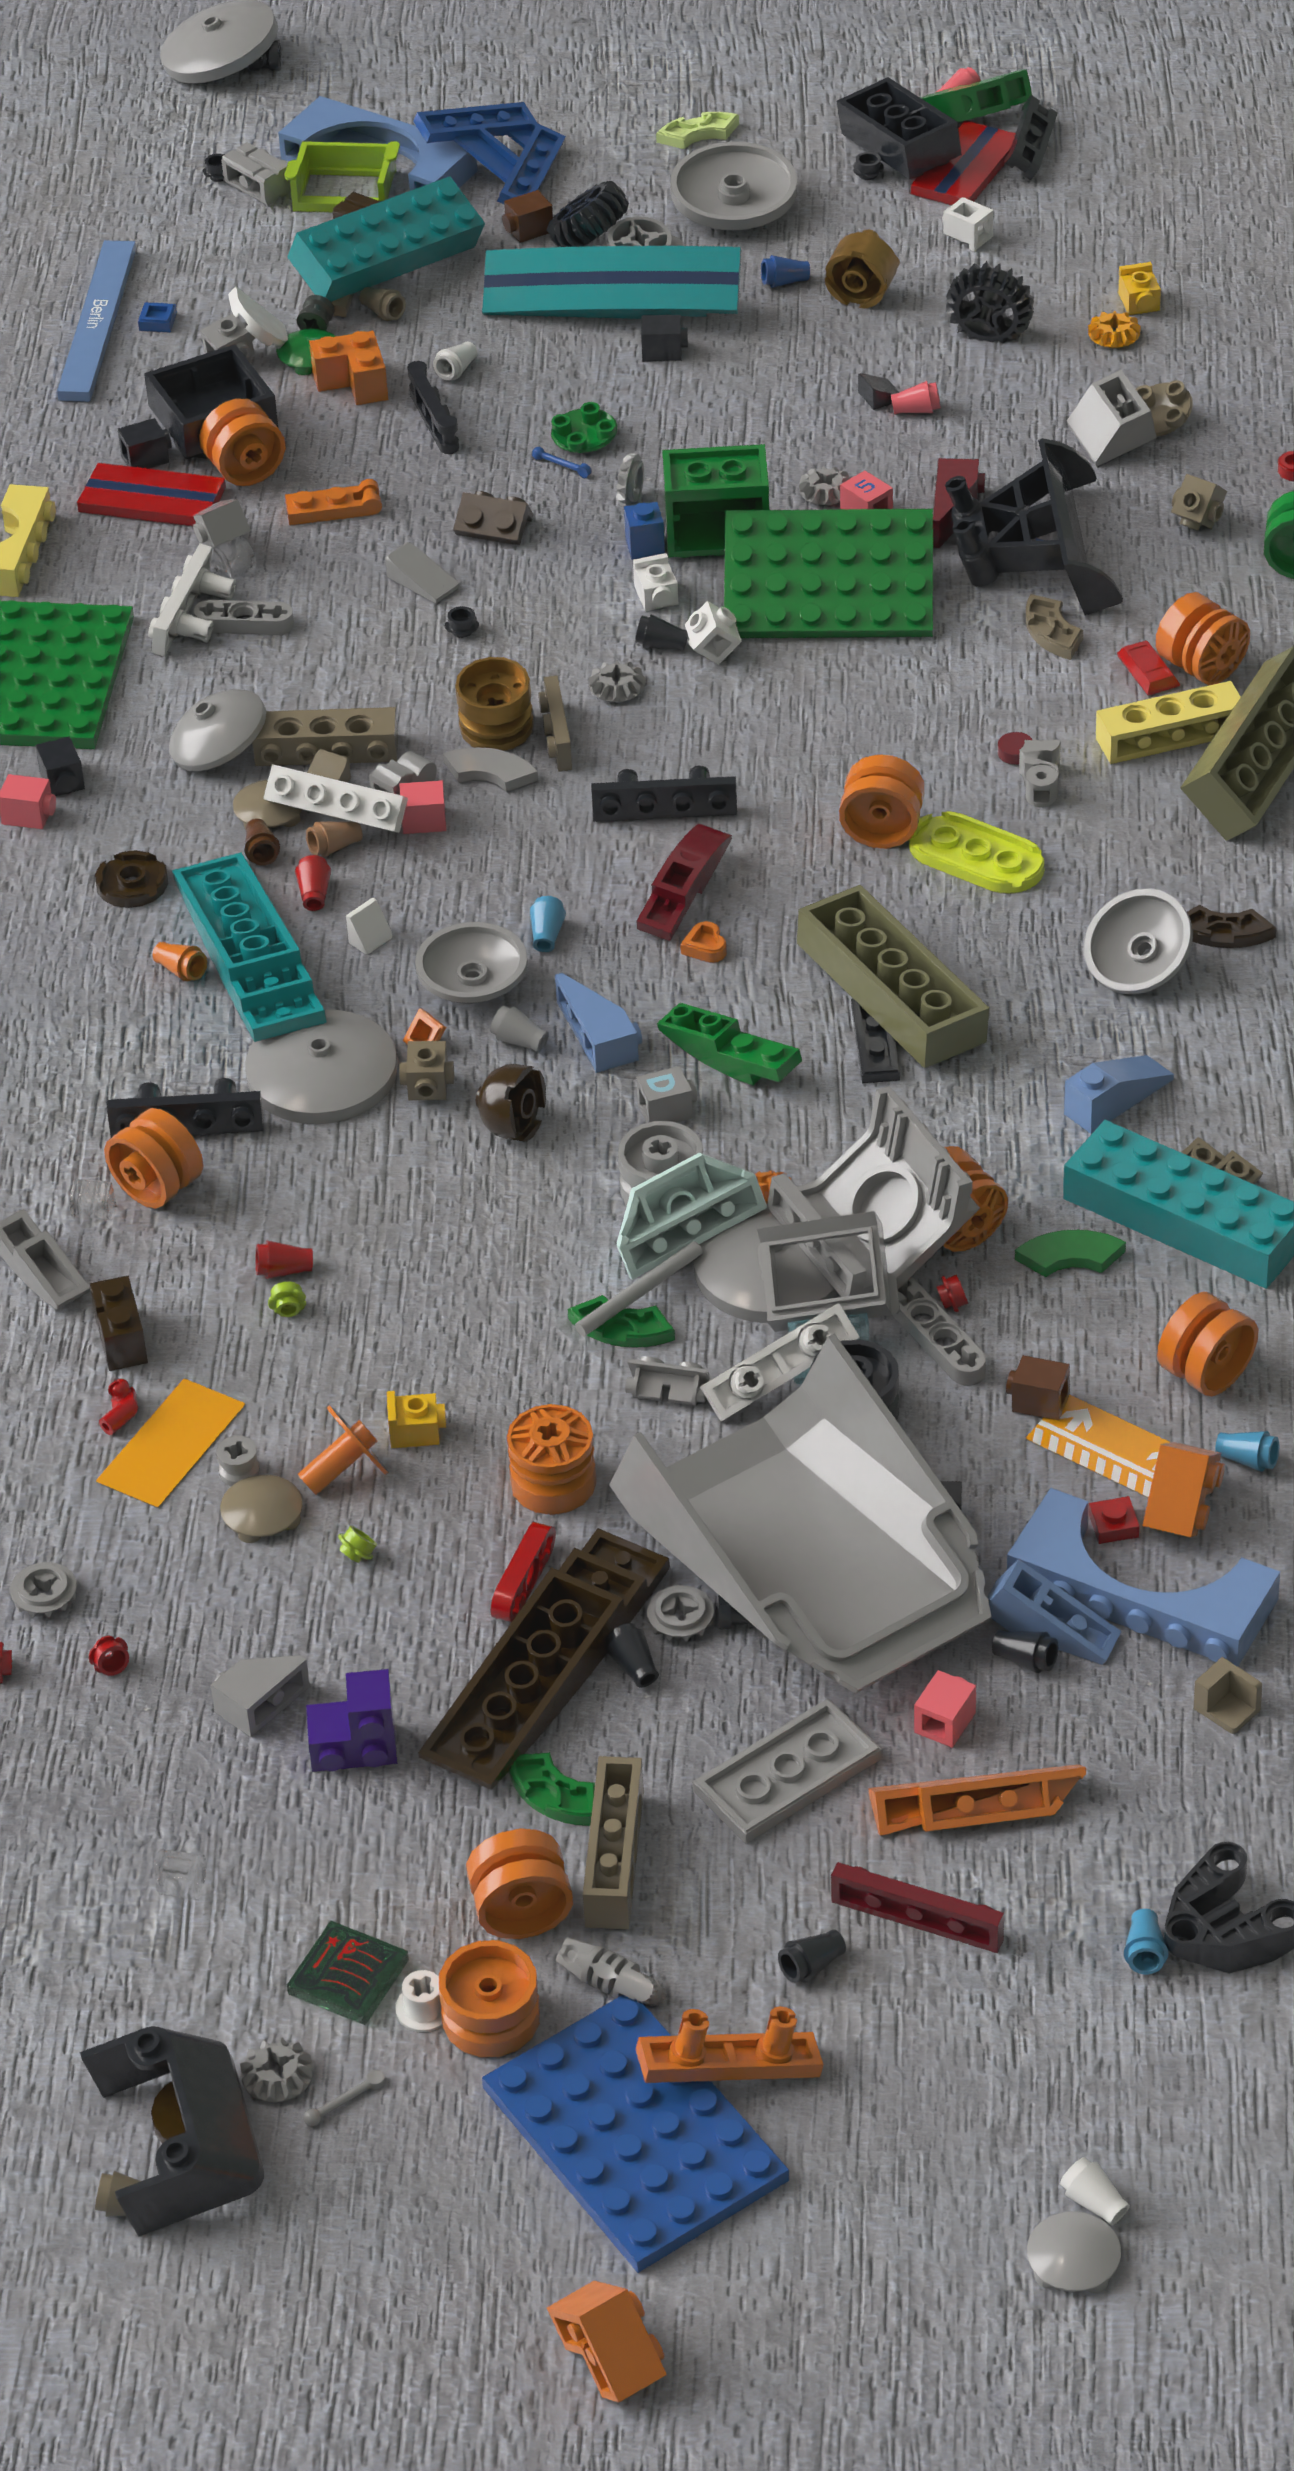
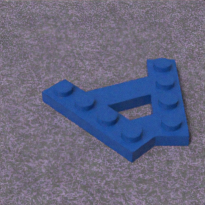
M524 102L417 112L413 121L426 143L455 141L505 182L497 202L504 204L505 200L539 190L566 137L538 124ZM508 135L523 148L520 157L494 136Z

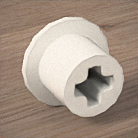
M427 1970L412 1972L402 1983V1993L396 2002V2016L400 2024L408 2030L418 2033L432 2032L443 2026L439 1996V1976L434 1972Z

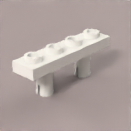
M199 543L193 556H187L182 576L177 575L175 577L171 596L164 597L160 608V616L158 618L154 617L150 623L148 637L152 638L151 653L165 657L175 636L177 637L179 634L199 639L206 643L209 641L213 630V621L197 618L188 613L198 594L206 593L231 600L236 586V579L226 578L210 572L211 546Z
M273 764L263 798L270 802L397 833L400 832L408 801L407 797Z
M838 1303L705 1383L700 1388L719 1420L723 1421L809 1369L815 1356L821 1351L829 1336L835 1334L840 1341L856 1340L860 1337Z

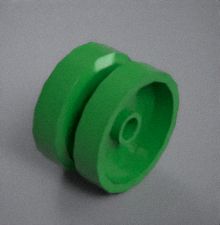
M1294 491L1283 494L1271 505L1267 512L1264 539V556L1269 566L1278 574L1294 579Z

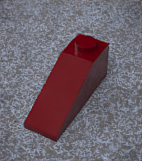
M938 458L933 512V548H940L954 533L952 508L954 505L949 493L946 491V482L955 476H963L973 498L978 500V493L985 494V473H979V459Z

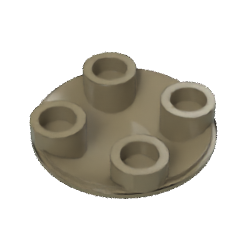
M1179 380L1152 386L1142 385L1136 388L1151 410L1156 437L1169 434L1181 427L1192 412L1193 400L1191 394L1185 388L1183 382Z
M268 780L258 781L244 787L237 793L233 801V811L236 817L243 822L245 830L247 823L252 819H262L268 828L279 826L293 827L300 822V813L303 809L264 800Z
M274 1475L251 1476L240 1480L226 1491L220 1505L221 1516L225 1524L231 1530L238 1533V1538L241 1541L254 1543L260 1540L261 1537L272 1536L284 1530L297 1528L301 1522L302 1497L296 1486L284 1478Z

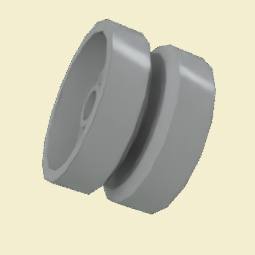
M653 1121L641 1124L627 1132L620 1141L618 1148L620 1195L624 1204L627 1206L633 1187L699 1152L703 1154V1145L698 1134L689 1127L673 1121Z

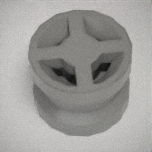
M242 1435L227 1437L219 1443L216 1450L219 1462V1476L226 1485L233 1486L242 1479L259 1475L257 1447L253 1440Z

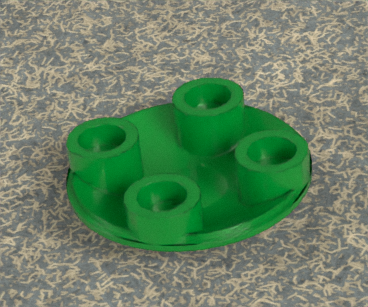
M320 329L298 330L287 335L288 340L280 349H276V353L284 364L295 369L296 374L309 375L312 373L309 341L318 340L326 336H336L331 332Z
M595 402L584 403L580 409H575L565 414H558L551 420V436L554 443L561 449L569 452L586 453L601 449L608 445L617 434L616 420L609 413L600 410V405Z

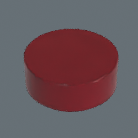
M1022 732L1004 734L998 740L999 758L1008 764L1019 765L1020 749L1024 746L1025 740L1033 739Z

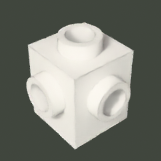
M707 601L685 623L689 636L688 642L692 649L719 665L742 642L735 624L736 618L734 614L726 607L722 606L719 608Z

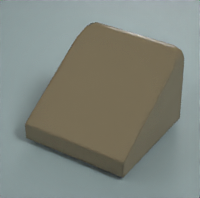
M319 749L315 754L307 772L343 782H348L351 779L349 759L323 749Z

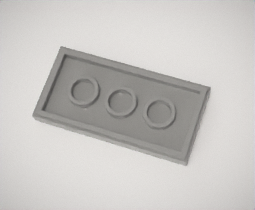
M827 1698L692 1781L693 1792L747 1844L881 1760L882 1749L839 1707Z

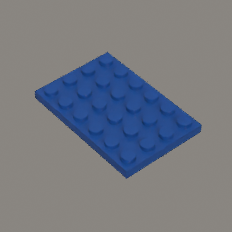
M621 1995L483 2076L482 2085L496 2105L636 2272L639 2273L788 2182L789 2169L711 2081L645 2083L636 2053L638 2038L671 2035L642 2002L639 2003L637 2000L635 2001Z

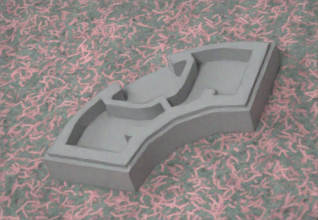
M475 747L443 753L444 764L458 783L472 780L488 781L508 792L538 781V771L528 761L507 751Z

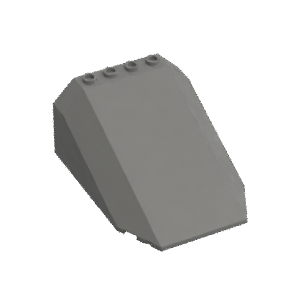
M835 1334L829 1336L825 1341L802 1385L763 1418L667 1467L664 1466L644 1435L639 1432L633 1436L609 1484L632 1519L767 1638L855 1694L988 1622L991 1618L989 1601L984 1593V1573L979 1568L976 1547L978 1546L976 1531Z

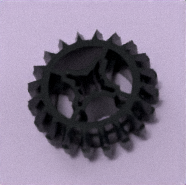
M613 181L602 182L599 185L596 184L560 209V212L554 215L553 219L549 222L547 231L557 247H583L599 238L600 235L615 225L623 217V214L627 212L629 202L623 190Z
M987 261L981 268L974 263L969 270L964 268L952 280L946 295V301L948 302L946 312L951 314L950 323L958 324V333L965 331L968 333L969 339L975 337L979 341L985 340L989 342L999 340L1003 344L1008 338L1017 340L1021 333L1027 330L1030 324L1029 320L1032 319L1034 314V296L1029 295V285H1022L1023 276H1013L1012 268L1006 272L1001 270L1000 263L995 268H991ZM973 292L975 295L974 300L969 301L967 294ZM1012 308L1013 314L1007 317L1006 309Z

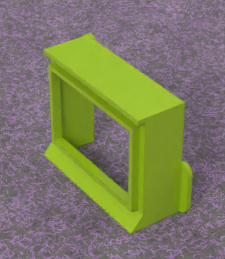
M302 141L297 159L288 162L284 174L285 179L290 180L293 212L332 213L333 208L337 204L345 201L346 197L304 195L310 175L379 177L377 182L378 198H370L378 201L388 199L394 174L397 172L396 159L400 143L397 141H391L388 144Z

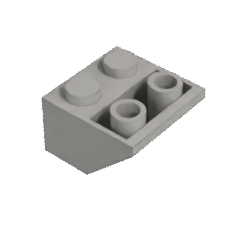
M1122 369L1092 383L1067 419L1069 428L1096 467L1156 439L1151 410Z

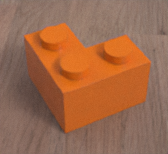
M374 330L367 332L357 331L352 334L336 337L326 336L318 340L309 341L312 373L318 392L351 387L356 405L389 400L386 367Z
M1177 1442L1160 1444L1142 1526L1187 1537L1197 1536L1199 1529L1205 1530L1210 1513V1506L1204 1505L1206 1495L1213 1493L1214 1487L1220 1488L1224 1476L1225 1464L1219 1462L1221 1453Z
M594 2280L547 2307L565 2349L583 2355L602 2398L619 2403L667 2375L661 2362L664 2359L663 2349L656 2337L651 2333L648 2334L641 2319L645 2316V2312L634 2292L628 2291L626 2288Z

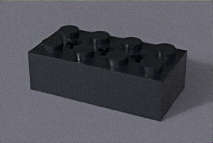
M889 77L836 101L841 134L866 151L877 153L881 161L908 179L920 177L924 172L937 166L945 165L950 160L962 155L957 121Z

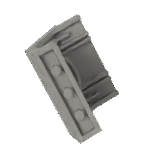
M890 1086L876 1090L869 1128L831 1167L815 1181L797 1187L785 1173L772 1177L767 1203L768 1209L782 1225L875 1211L883 1226L887 1272L894 1274L897 1278L898 1289L980 1209L970 1197L973 1189V1182L970 1176L958 1166L947 1149L939 1144L929 1132L927 1126L919 1121L908 1108L906 1102L900 1099ZM868 1233L798 1244L841 1297L874 1292Z

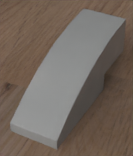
M25 1209L0 1221V1256L16 1275L45 1302L58 1310L90 1292L89 1285L47 1230L41 1232Z

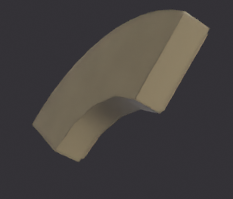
M1030 594L1026 603V626L1031 637L1045 650L1059 657L1071 660L1083 641V630L1071 625L1063 618L1062 601Z

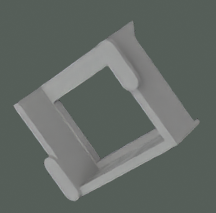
M875 1211L757 1228L760 1241L758 1247L760 1273L765 1287L767 1322L774 1332L796 1329L838 1303L850 1321L898 1314L900 1304L897 1278L894 1274L887 1272L883 1226ZM868 1233L874 1292L780 1306L774 1247Z

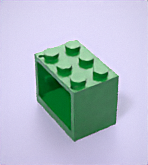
M765 444L662 450L668 558H688L706 555L723 556L725 555V510H770Z

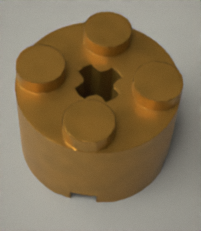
M866 229L862 232L851 233L841 239L825 268V285L830 294L840 303L848 306L849 302L860 304L859 308L862 309L870 308L882 300L897 272L900 262L892 248L879 238L875 231Z

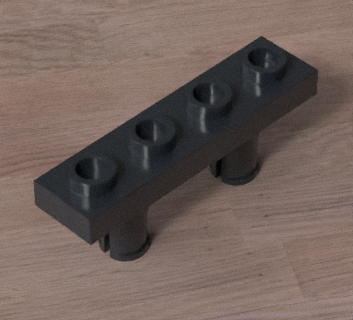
M700 765L690 769L689 779L638 781L636 771L624 769L618 773L617 782L591 783L593 822L737 815L736 776L710 777L708 768Z
M221 1078L215 1082L214 1094L160 1097L159 1086L152 1082H146L139 1086L138 1098L111 1099L107 1101L111 1138L120 1130L129 1127L135 1118L150 1108L162 1109L171 1114L187 1128L191 1135L264 1131L261 1091L236 1092V1084L229 1078Z

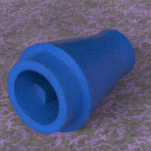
M774 255L762 260L761 280L764 285H770L771 288L799 281H808L810 278V264L808 261H798Z

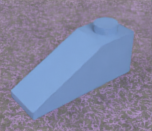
M563 973L555 974L557 1004L596 1073L639 1061L638 1045L642 1044V1034L636 1022L631 1023L624 1009Z
M1148 1055L1092 1063L1065 1081L1064 1115L1092 1134L1104 1120L1111 1121L1174 1080V1074Z
M1020 1559L995 1581L987 1596L991 1619L1008 1631L1048 1632L1050 1637L1057 1639L1058 1650L1101 1665L1107 1661L1122 1632Z

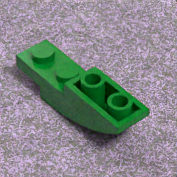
M1021 69L969 85H960L925 95L920 98L955 121L961 122L1025 103L1032 95L1027 69Z
M679 1003L657 1023L658 1030L685 1052L705 1065L750 1085H754L762 1077L780 1082L802 1062L799 1048L741 1032L738 1019L687 1004Z

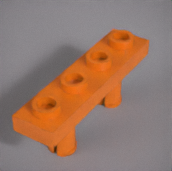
M781 2006L771 2010L765 2033L706 2035L709 2028L707 2014L698 2009H689L683 2012L678 2036L639 2037L636 2046V2053L645 2083L817 2078L821 2076L824 2064L814 2033L794 2032L797 2024L796 2014L792 2009Z

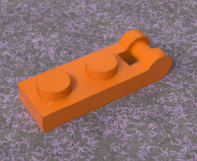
M365 479L358 486L332 487L326 490L299 491L293 494H285L289 525L378 514L382 510L378 483L373 479Z

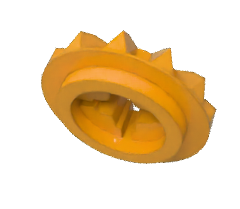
M1115 310L1110 314L1101 312L1100 317H1092L1091 324L1088 325L1090 339L1098 345L1110 348L1124 347L1134 343L1140 337L1141 326L1138 324L1136 317H1129L1128 312L1119 314Z

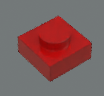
M1129 1496L1089 1503V1517L1098 1544L1139 1538L1140 1526Z

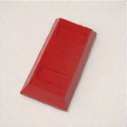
M1147 640L1125 646L1117 652L1119 659L1148 696L1180 686L1174 674Z

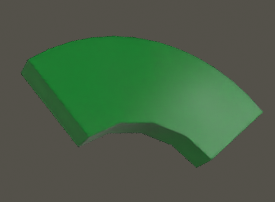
M1061 1230L1046 1233L1025 1242L1015 1249V1260L1045 1278L1058 1270L1071 1267L1088 1268L1103 1273L1126 1252V1242L1097 1231Z
M601 1295L567 1309L568 1319L575 1326L578 1321L606 1303L608 1299ZM651 1306L643 1309L625 1308L587 1336L614 1346L638 1348L657 1346L674 1341L675 1330L658 1307Z
M550 1752L522 1754L511 1766L509 1775L516 1791L528 1805L539 1813L563 1823L582 1826L591 1825L595 1783L576 1781L563 1775L554 1766Z

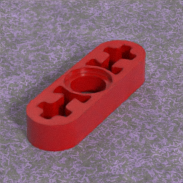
M537 1522L530 1524L494 1591L490 1609L493 1618L512 1623L525 1605L552 1554L556 1538L554 1527Z

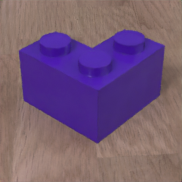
M389 1669L346 1673L347 1701L306 1705L308 1745L312 1772L398 1764Z

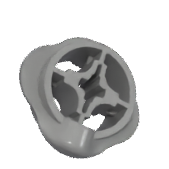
M636 216L622 219L613 225L609 231L608 240L601 246H683V242L678 237L672 236L669 229L660 221L649 217Z

